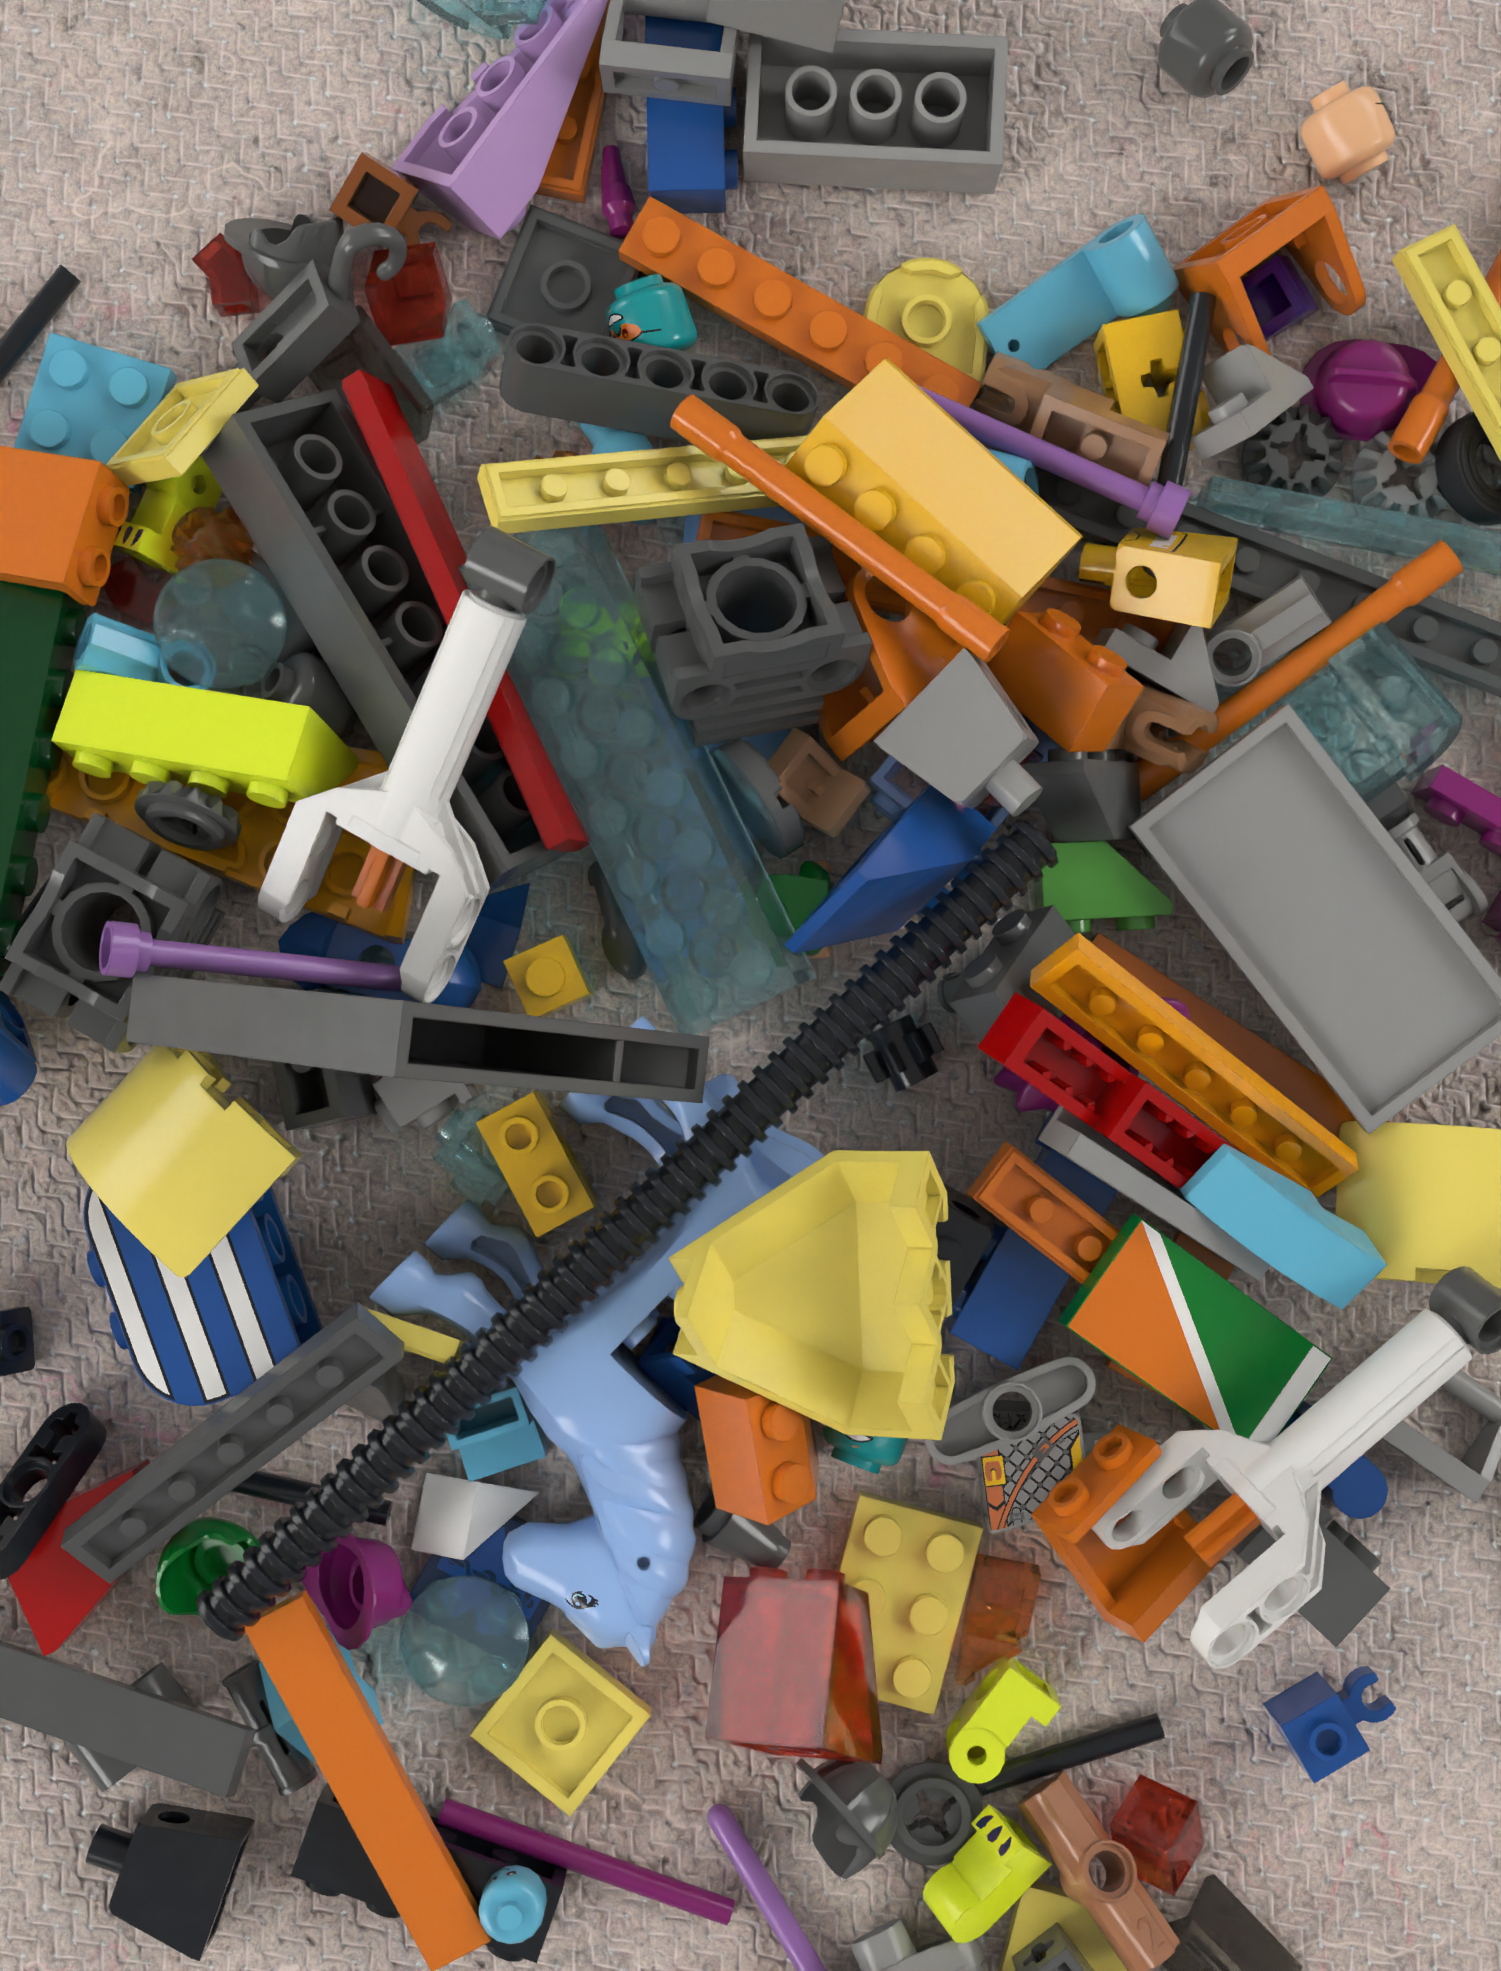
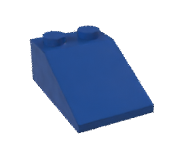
M929 784L865 849L784 945L793 954L896 932L915 914L923 918L920 910L925 906L932 909L937 905L935 896L939 892L943 891L946 894L950 892L944 887L955 877L963 880L968 875L965 868L970 863L979 865L983 861L981 857L983 851L980 849L997 828L977 809L960 806Z

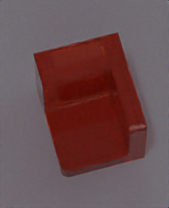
M436 241L408 245L404 266L397 275L387 281L380 280L377 277L376 270L389 257V250H375L365 283V294L382 347L444 337L452 296Z
M1140 1774L1109 1824L1112 1840L1123 1844L1131 1852L1137 1865V1878L1175 1896L1204 1844L1198 1801Z

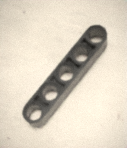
M539 323L518 325L510 331L499 383L500 395L504 401L512 408L525 413L683 442L689 441L670 427V421L679 404L691 394L697 396L736 425L749 440L808 435L820 401L819 390L815 384L804 375L795 372Z

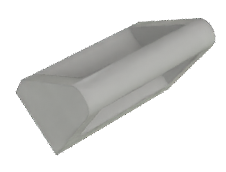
M610 0L599 61L603 92L731 107L739 30L724 26L720 52L622 41L625 14L710 23L706 22L709 0Z
M1459 1370L1441 1388L1488 1420L1461 1461L1403 1420L1381 1439L1455 1491L1477 1503L1491 1483L1501 1458V1398Z

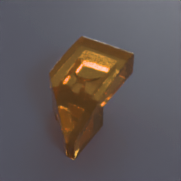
M977 1553L955 1670V1682L957 1685L966 1686L976 1680V1672L1004 1655L1009 1660L1022 1652L1020 1639L1028 1635L1041 1579L1039 1565Z

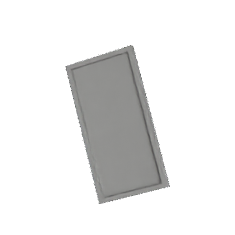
M1289 704L1281 706L1127 826L1357 1123L1368 1134L1372 1133L1501 1036V978Z

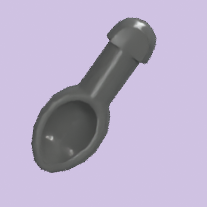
M596 860L588 870V881L590 886L595 888L605 925L602 930L601 939L604 954L610 965L626 979H638L645 974L648 966L649 943L647 935L639 921L627 912L618 878L622 877L618 866L611 860Z

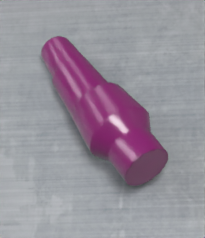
M607 145L602 150V214L608 221L610 235L619 239H625L634 224L633 216L637 207L632 190L626 182L619 148L615 145Z

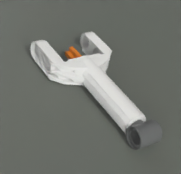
M494 526L486 528L479 535L467 556L463 571L464 581L479 590L466 589L462 592L388 771L296 801L258 896V908L280 922H288L293 919L304 904L317 895L343 829L372 845L351 893V896L357 898L355 903L365 909L372 907L381 913L388 911L407 865L425 875L433 872L440 875L400 967L402 992L421 1003L431 1004L447 985L490 890L476 844L456 820L449 801L526 624L525 614L533 612L543 601L556 571V560Z
M1458 1267L1445 1274L1435 1285L1430 1295V1310L1426 1308L1422 1310L1273 1441H1253L1225 1430L1177 1431L1160 1446L1162 1450L1161 1456L1091 1528L1103 1543L1111 1549L1121 1550L1129 1546L1144 1544L1219 1479L1232 1495L1184 1536V1539L1196 1551L1199 1557L1211 1568L1259 1525L1274 1538L1276 1542L1201 1607L1197 1622L1191 1631L1190 1641L1209 1666L1215 1669H1223L1234 1665L1322 1589L1326 1543L1319 1525L1321 1490L1470 1362L1472 1356L1467 1346L1468 1344L1480 1354L1489 1355L1501 1349V1292L1471 1267ZM1178 1472L1173 1479L1164 1484L1165 1481H1167L1172 1475ZM1128 1513H1130V1515L1122 1523L1114 1527L1119 1519L1124 1518Z

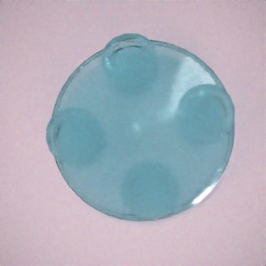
M206 559L182 568L165 584L154 609L153 625L155 638L165 663L191 682L209 688L230 689L259 682L279 658L286 640V613L276 589L257 570L234 560Z
M454 1576L430 1583L411 1604L401 1627V1656L411 1679L430 1697L454 1706L479 1705L502 1695L519 1677L529 1651V1630L520 1599L500 1585L477 1576Z

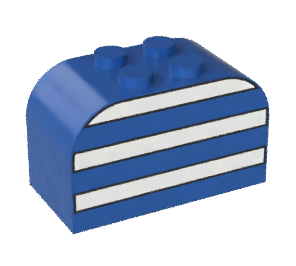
M89 1186L83 1210L85 1230L92 1250L87 1252L89 1270L96 1284L101 1288L106 1287L114 1309V1312H111L109 1317L110 1326L117 1344L121 1349L129 1350L133 1364L141 1379L159 1396L171 1402L188 1406L210 1405L236 1396L323 1329L272 1186L199 1266L186 1277L176 1276L153 1255L109 1210Z

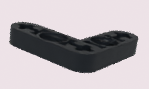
M70 1403L52 1412L0 1484V1580L6 1579L17 1572L26 1562L100 1453L106 1441L107 1431L104 1424L82 1403ZM43 1479H47L44 1488L38 1495L29 1501L23 1502L25 1494L33 1485Z

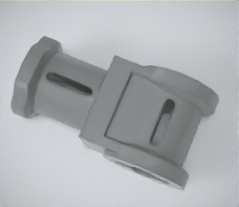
M1415 811L1387 830L1458 923L1470 915L1480 917L1489 910L1488 902L1481 888L1457 864L1451 853L1446 852L1436 855L1417 827L1420 818Z

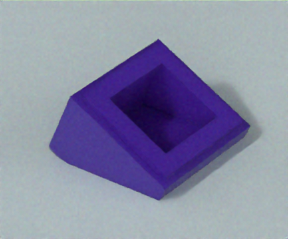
M1278 254L1241 280L1265 341L1319 311L1318 305L1288 256Z

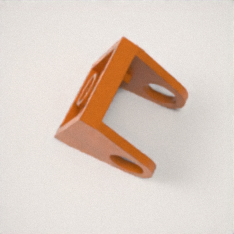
M1323 185L1268 198L1173 267L1180 282L1178 289L1188 304L1191 294L1195 292H1206L1216 296L1210 333L1225 354L1241 346L1235 336V331L1246 344L1253 345L1271 355L1240 277L1282 246L1287 248L1320 295L1334 310L1340 314L1350 316L1365 305L1366 293L1336 208ZM1325 263L1330 265L1338 274L1344 284L1347 296L1336 287L1327 272Z
M863 567L851 578L848 584L847 600L851 601L862 632L869 633L872 646L864 670L859 678L839 691L822 695L824 705L822 709H818L820 714L818 723L824 738L841 762L875 740L964 648L940 630L933 619L902 596L901 598L905 606V615L902 621L892 622L878 616L871 609L866 599L865 587L868 581L879 579Z

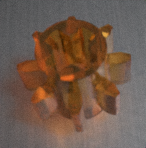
M212 506L207 508L196 507L183 515L173 529L172 542L174 545L171 546V551L179 557L174 566L195 586L204 579L213 587L229 585L238 580L248 569L252 560L250 548L253 547L254 542L245 535L247 533L237 514L229 506L220 514Z

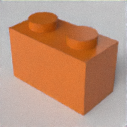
M1048 608L1045 613L1016 611L1007 627L1011 630L1009 637L998 653L987 663V666L1018 711L1067 752H1104L1144 686L1125 671L1127 662L1120 655L1104 646L1092 645L1079 634L1081 625L1068 614L1053 608Z

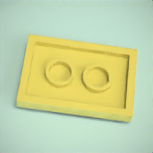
M859 1490L812 1663L810 1682L934 1715L983 1532L982 1524Z

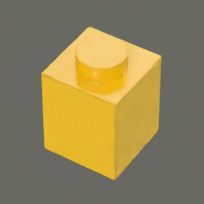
M563 934L503 961L527 1015L547 1017L594 996L569 938Z

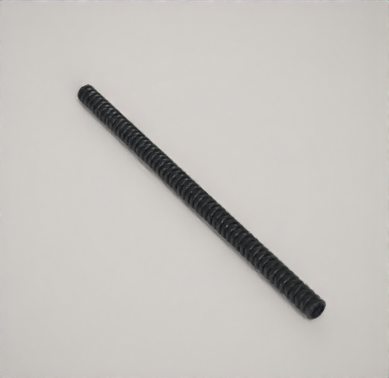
M1020 819L1015 820L1011 824L1013 832L1009 836L1001 834L996 838L998 847L994 851L986 848L981 853L983 861L979 865L970 863L965 868L968 875L963 880L955 877L950 882L953 889L948 894L943 891L939 892L935 896L938 904L932 909L925 906L920 910L923 918L918 923L912 920L904 926L907 933L902 938L894 935L889 940L892 947L887 952L881 949L874 954L877 961L871 967L867 964L862 965L859 968L862 976L856 981L849 978L844 983L847 990L841 996L833 993L828 998L831 1005L825 1011L818 1007L813 1012L816 1019L810 1025L802 1022L798 1026L801 1033L794 1040L789 1036L783 1040V1044L786 1047L779 1054L772 1051L767 1055L771 1062L762 1069L757 1065L752 1070L755 1077L749 1083L741 1080L737 1084V1088L740 1091L733 1098L726 1094L721 1099L724 1106L718 1112L714 1109L709 1110L706 1113L709 1121L703 1126L696 1123L691 1128V1132L694 1135L688 1141L680 1138L675 1143L678 1150L672 1156L665 1152L660 1157L663 1164L657 1170L649 1167L645 1171L647 1179L642 1184L637 1181L633 1182L629 1187L632 1192L631 1195L626 1199L619 1196L614 1200L616 1209L612 1213L604 1210L599 1215L601 1223L596 1228L588 1225L583 1230L585 1238L581 1242L573 1239L568 1244L570 1252L565 1257L561 1254L556 1255L552 1260L555 1267L550 1271L543 1268L537 1274L539 1282L535 1286L527 1283L521 1290L524 1296L520 1300L512 1297L506 1303L508 1311L504 1315L496 1312L490 1319L492 1326L489 1329L480 1327L475 1333L477 1341L474 1343L466 1341L461 1345L460 1352L462 1355L459 1358L450 1356L444 1363L446 1370L443 1373L435 1370L429 1376L430 1385L428 1387L419 1385L413 1392L415 1399L412 1402L403 1400L398 1406L399 1414L397 1416L389 1414L382 1421L384 1429L382 1431L373 1429L367 1435V1445L358 1443L351 1451L353 1457L351 1460L342 1458L336 1465V1474L326 1473L320 1480L322 1486L320 1489L312 1487L305 1494V1504L303 1502H296L289 1510L290 1518L281 1516L274 1524V1533L265 1531L258 1539L259 1547L249 1546L243 1553V1562L238 1560L232 1562L227 1568L228 1576L219 1575L212 1582V1591L203 1590L197 1596L196 1603L198 1612L206 1625L224 1639L239 1641L245 1634V1626L253 1627L259 1622L261 1618L260 1611L269 1612L275 1606V1596L285 1597L292 1589L291 1581L301 1582L307 1575V1566L315 1568L321 1563L323 1559L321 1552L331 1553L336 1549L338 1545L337 1537L347 1538L353 1532V1522L362 1524L369 1516L367 1510L369 1507L378 1509L384 1502L383 1494L385 1492L387 1494H394L400 1486L398 1479H409L413 1476L415 1472L413 1465L415 1463L424 1465L430 1459L429 1450L431 1448L440 1450L446 1443L444 1436L447 1433L449 1435H456L461 1429L460 1421L462 1419L470 1421L476 1416V1405L486 1406L491 1402L490 1392L493 1389L501 1392L507 1386L505 1378L509 1374L517 1377L523 1370L521 1363L524 1360L533 1362L538 1356L536 1349L540 1345L546 1348L553 1343L551 1334L554 1331L563 1333L569 1326L566 1320L571 1315L579 1318L584 1313L582 1305L586 1301L594 1304L599 1299L597 1291L602 1286L610 1289L614 1285L615 1281L612 1276L617 1272L625 1274L630 1270L628 1261L634 1257L640 1260L645 1255L643 1247L648 1242L656 1245L661 1240L658 1233L663 1228L671 1231L676 1226L674 1218L679 1213L687 1216L691 1212L690 1202L695 1198L701 1202L707 1197L704 1189L709 1184L717 1187L722 1182L719 1175L725 1169L733 1172L737 1168L735 1160L741 1154L748 1158L753 1153L750 1146L756 1140L764 1143L768 1139L765 1133L767 1129L772 1125L777 1129L783 1125L780 1117L787 1110L794 1114L799 1109L795 1103L802 1096L809 1100L814 1095L811 1088L818 1081L825 1085L830 1080L826 1073L833 1067L837 1070L842 1069L845 1064L841 1059L845 1055L850 1053L855 1056L860 1051L857 1044L863 1038L871 1041L875 1037L872 1030L878 1024L886 1027L891 1022L888 1015L894 1009L897 1012H902L906 1008L903 1000L909 995L913 998L919 996L921 990L918 986L923 981L932 983L937 978L934 971L939 966L947 969L952 964L949 957L954 952L963 954L967 950L965 942L970 937L978 940L982 936L981 926L985 923L991 926L997 922L998 919L995 913L1000 908L1008 911L1013 906L1011 898L1015 894L1023 897L1028 892L1026 884L1030 880L1039 882L1044 877L1041 870L1045 866L1049 868L1056 866L1059 863L1056 856L1057 851L1048 839L1031 823Z

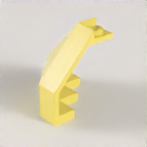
M833 1150L670 1256L668 1259L684 1286L677 1290L674 1299V1317L681 1329L673 1354L846 1435L942 1440L955 1384L954 1355L941 1354L942 1337L940 1334L944 1317L952 1315L950 1260L938 1259V1241L936 1237L937 1222L948 1220L947 1191L930 1151Z

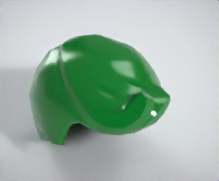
M216 1517L195 1518L170 1538L161 1553L156 1571L155 1594L159 1597L158 1603L162 1609L171 1615L200 1616L196 1603L197 1596L203 1590L212 1591V1582L219 1575L228 1576L227 1568L235 1560L243 1562V1553L249 1546L259 1547L258 1539L246 1528L232 1521Z

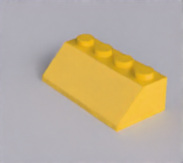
M884 359L822 417L785 465L786 468L950 590L966 596L1003 625H1006L1012 619L1016 611H1019L1083 537L889 359Z

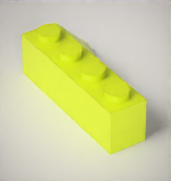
M75 670L51 739L53 743L73 758V767L95 777L110 778L114 771L129 774L136 781L146 785L152 781L168 784L169 781L177 780L179 783L187 784L191 788L198 786L202 792L208 795H219L220 798H226L228 791L246 794L254 802L279 809L285 808L287 801L296 803V801L334 789L356 771L359 758L310 706L84 670Z

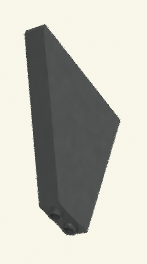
M136 973L133 976L126 1034L127 1042L393 1078L703 1103L710 1039L708 1036L404 1000Z

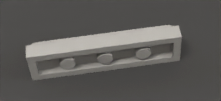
M1058 1106L1038 1140L1226 1262L1256 1280H1262L1270 1267L1267 1262L1248 1250L1186 1200L1181 1191Z

